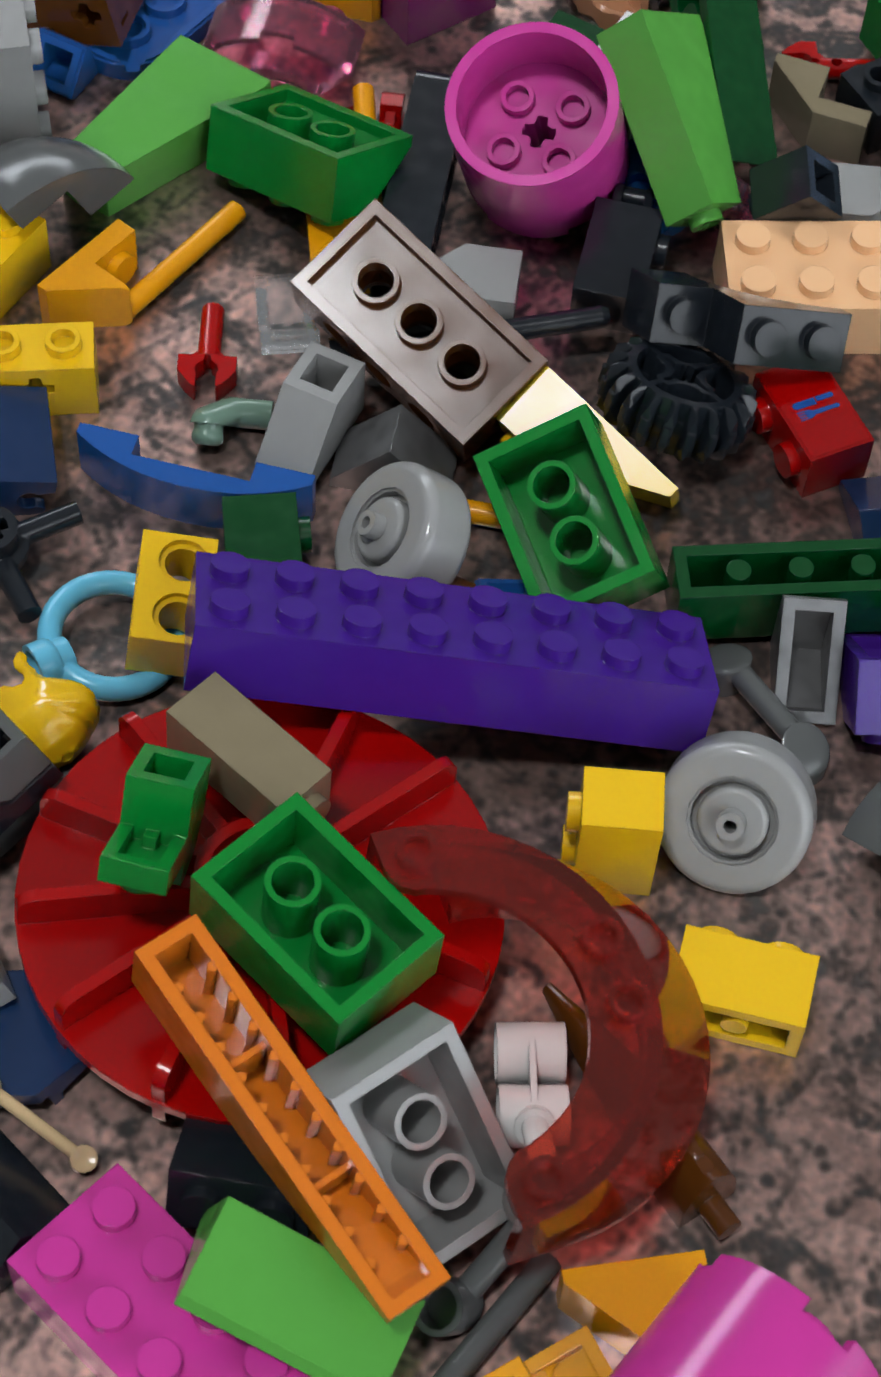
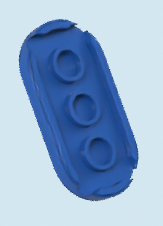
M143 0L122 47L87 46L92 49L99 74L114 79L135 80L180 34L197 43L201 42L239 10L247 0Z

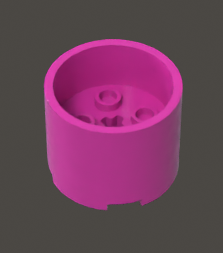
M525 22L504 27L487 35L463 56L456 66L447 87L444 107L445 121L468 190L479 207L496 225L515 234L534 238H551L569 234V229L590 220L596 198L602 197L612 200L616 184H625L630 164L629 140L618 83L614 70L605 54L593 41L574 29L549 22Z
M721 1254L713 1265L703 1266L699 1264L608 1377L880 1376L869 1357L856 1341L846 1340L843 1346H841L835 1340L830 1330L819 1319L804 1310L811 1300L810 1297L786 1280L759 1265L738 1257Z

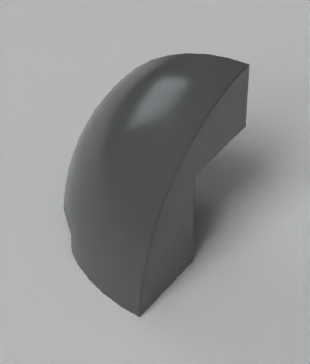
M32 136L0 145V206L22 229L67 191L90 215H93L134 180V177L109 155L80 141L53 136Z

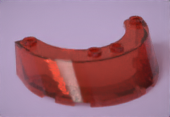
M448 825L398 827L371 833L366 859L398 891L412 896L438 895L449 923L478 918H505L522 921L545 939L561 957L571 972L584 1004L588 1023V1052L579 1088L562 1115L531 1144L518 1150L507 1166L504 1184L507 1198L516 1218L503 1250L507 1265L509 1266L578 1243L600 1234L625 1220L649 1201L654 1192L668 1179L676 1166L681 1162L697 1131L705 1107L711 1061L709 1032L702 1002L683 959L656 923L628 897L593 875L530 845L507 836L480 829Z

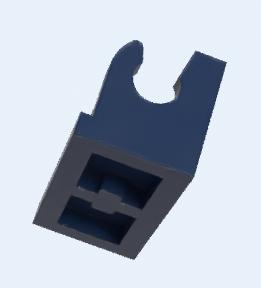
M0 386V506L8 509L14 515L40 514L46 510L43 498H21L20 496L29 493L37 495L56 493L58 482L47 387Z

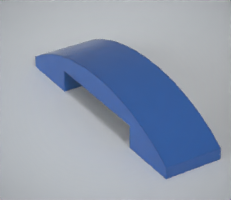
M81 422L76 431L81 469L95 482L122 500L162 517L188 524L223 529L221 497L296 492L298 517L310 516L311 522L316 513V475L256 462L251 479L248 481L141 457L139 435Z

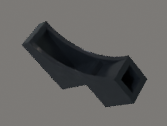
M632 267L621 325L649 342L703 346L732 364L840 373L852 314L838 308L782 301L729 289L698 279L685 272Z

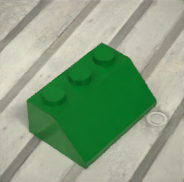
M283 84L211 104L206 169L228 178V183L234 187L253 189L268 196L269 201L277 206L293 207L311 215V220L317 224L338 226L343 224L345 219L359 215L375 198L379 197L410 150L413 135L290 84Z

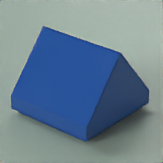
M40 27L44 63L33 65V71L44 70L48 90L75 100L98 74L92 49L45 27Z

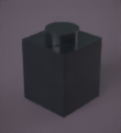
M803 146L749 169L751 193L748 197V206L753 220L835 221L843 217L839 166L809 146Z

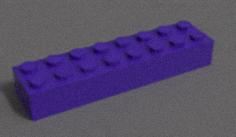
M196 551L185 614L183 686L185 691L193 690L211 674L217 672L241 694L250 699L682 752L693 743L706 737L720 690L701 617H693L678 610L655 612L632 609L616 602L594 604L571 601L549 593L533 596L503 592L496 587L488 585L465 587L442 584L427 577L404 579L381 576L359 568H352L346 571L310 566L298 560H285L282 562L246 558L239 553L222 551L215 554Z

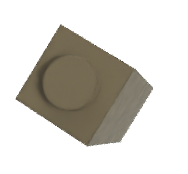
M217 672L211 674L166 711L167 748L212 758L208 784L254 824L261 821L296 792L322 817H326L331 806L332 770Z

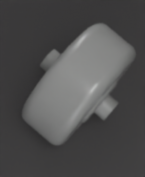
M399 461L381 467L358 487L343 512L335 539L334 558L336 570L346 571L352 568L368 570L375 575L404 579L427 577L442 584H451L462 567L471 536V513L465 494L450 478L415 462Z
M725 731L698 740L684 750L675 760L665 777L664 832L661 845L671 862L687 878L713 891L729 894H746L764 890L782 881L803 859L816 825L817 798L815 788L806 768L788 748L758 733Z

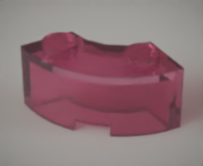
M226 0L216 6L203 46L269 80L290 84L320 96L352 78L366 31L349 19L341 9L313 0Z

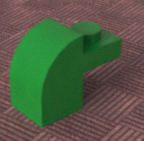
M148 743L143 745L126 773L120 823L100 855L98 881L119 885L130 893L141 895L153 893L166 896L172 884L181 886L193 856L202 822L212 758Z

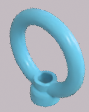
M118 570L96 571L78 576L62 585L49 598L40 614L37 626V640L22 646V652L27 656V662L36 669L38 674L43 677L63 678L82 683L93 691L96 699L99 701L121 702L138 699L157 691L174 677L172 675L138 671L130 675L118 677L92 673L78 665L70 643L62 636L63 625L67 616L82 602L101 595H122L133 598L136 574ZM165 629L174 635L185 634L178 629Z

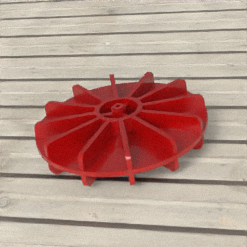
M247 698L332 770L331 806L325 819L445 935L436 973L373 1027L412 1002H415L452 1021L461 1038L480 1010L498 966L504 936L505 894L501 856L497 853L488 828L475 804L456 780V765L447 756L436 759L410 737L362 712ZM169 708L150 714L142 719L135 712L130 711L119 718V731L100 743L81 759L56 788H48L39 802L40 812L27 837L19 862L15 887L14 919L19 955L31 991L40 1010L55 1031L57 1040L64 1049L69 1048L79 1060L100 1078L124 1094L152 1107V1116L164 1122H167L174 1115L183 1119L190 1118L231 1125L139 993L131 978L134 951L191 917L189 914L191 875L255 824L208 784L196 846L181 886L172 884L166 896L153 893L141 895L130 893L119 885L98 881L100 855L120 823L126 773L145 743L167 748L166 711ZM216 941L305 1070L328 1057L329 1055Z

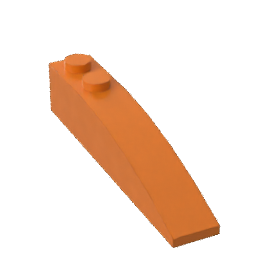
M197 914L134 951L131 981L251 1153L305 1224L388 1324L451 1279L447 1270Z

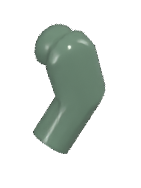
M227 397L197 408L190 420L191 423H194L191 435L192 441L199 445L219 446L224 439V426L266 430L274 409V401Z

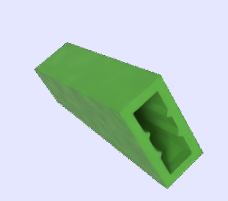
M641 9L597 34L596 37L601 51L605 54L614 70L622 108L666 227L689 226L691 232H700L718 225L721 220H724L722 212L741 203L704 26L698 14Z
M180 34L74 139L109 155L134 177L132 182L97 211L110 217L205 162L207 159L211 104L271 88V80ZM68 191L65 193L69 195V197L73 201L79 204L77 200Z

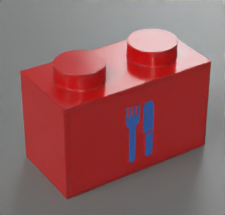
M773 367L755 373L753 387L757 390L755 401L758 405L754 413L756 414V419L752 430L756 434L763 435L773 451L774 462L779 473L784 478H790L801 498L838 486L840 480L856 479L865 476L875 439L831 372Z

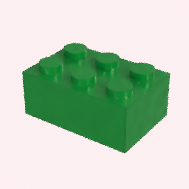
M586 403L473 456L528 595L537 596L549 593L571 601L594 604L616 602L630 606L671 587L604 426Z
M298 792L191 875L189 914L191 916L197 914L208 932L220 946L328 1055L333 1054L367 1032L437 971L445 935Z

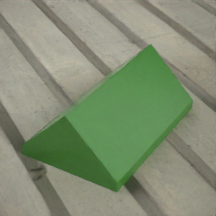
M227 1196L210 1207L200 1220L174 1304L311 1377H392L426 1301L422 1299L387 1324L324 1246L240 1201Z

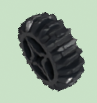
M631 337L629 342L617 343L614 352L609 354L607 363H603L597 380L599 386L596 392L598 394L596 406L604 412L603 418L609 424L616 425L617 431L622 436L631 437L636 440L637 447L647 446L654 449L657 456L662 453L673 455L680 462L685 457H691L698 463H705L708 457L713 460H724L727 454L737 453L740 445L745 442L747 434L751 432L756 419V414L754 413L758 405L755 401L757 390L751 384H748L749 377L744 372L735 371V364L722 360L712 351H706L697 346L649 342L641 337Z

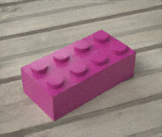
M118 1163L6 1261L15 1293L96 1377H311L174 1304L194 1238Z

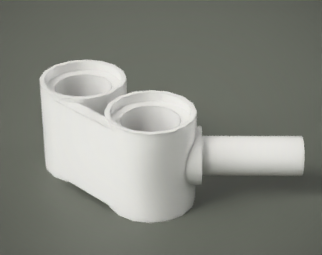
M495 1022L494 1078L495 1084H497L496 1118L510 1148H525L530 1164L540 1168L546 1167L554 1160V1148H568L570 1141V1095L568 1085L565 1084L567 1075V1035L565 1022Z

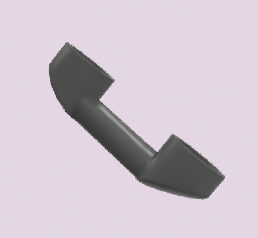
M726 643L709 648L720 690L718 696L730 697L740 693L781 739V744L801 761L813 785L819 783L826 773L830 759V747L822 731L809 722L798 721L751 668L753 656L747 647L740 644Z
M523 1170L509 1179L502 1196L503 1209L509 1220L460 1277H451L447 1283L423 1299L426 1302L416 1322V1325L422 1332L433 1337H448L462 1334L471 1329L481 1317L484 1308L483 1294L537 1231L552 1230L561 1225L567 1212V1199L563 1187L552 1174L539 1170Z

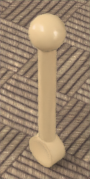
M0 1080V1105L68 1156L70 1168L74 1172L86 1174L96 1167L98 1155L93 1147L89 1145L77 1146L3 1090Z

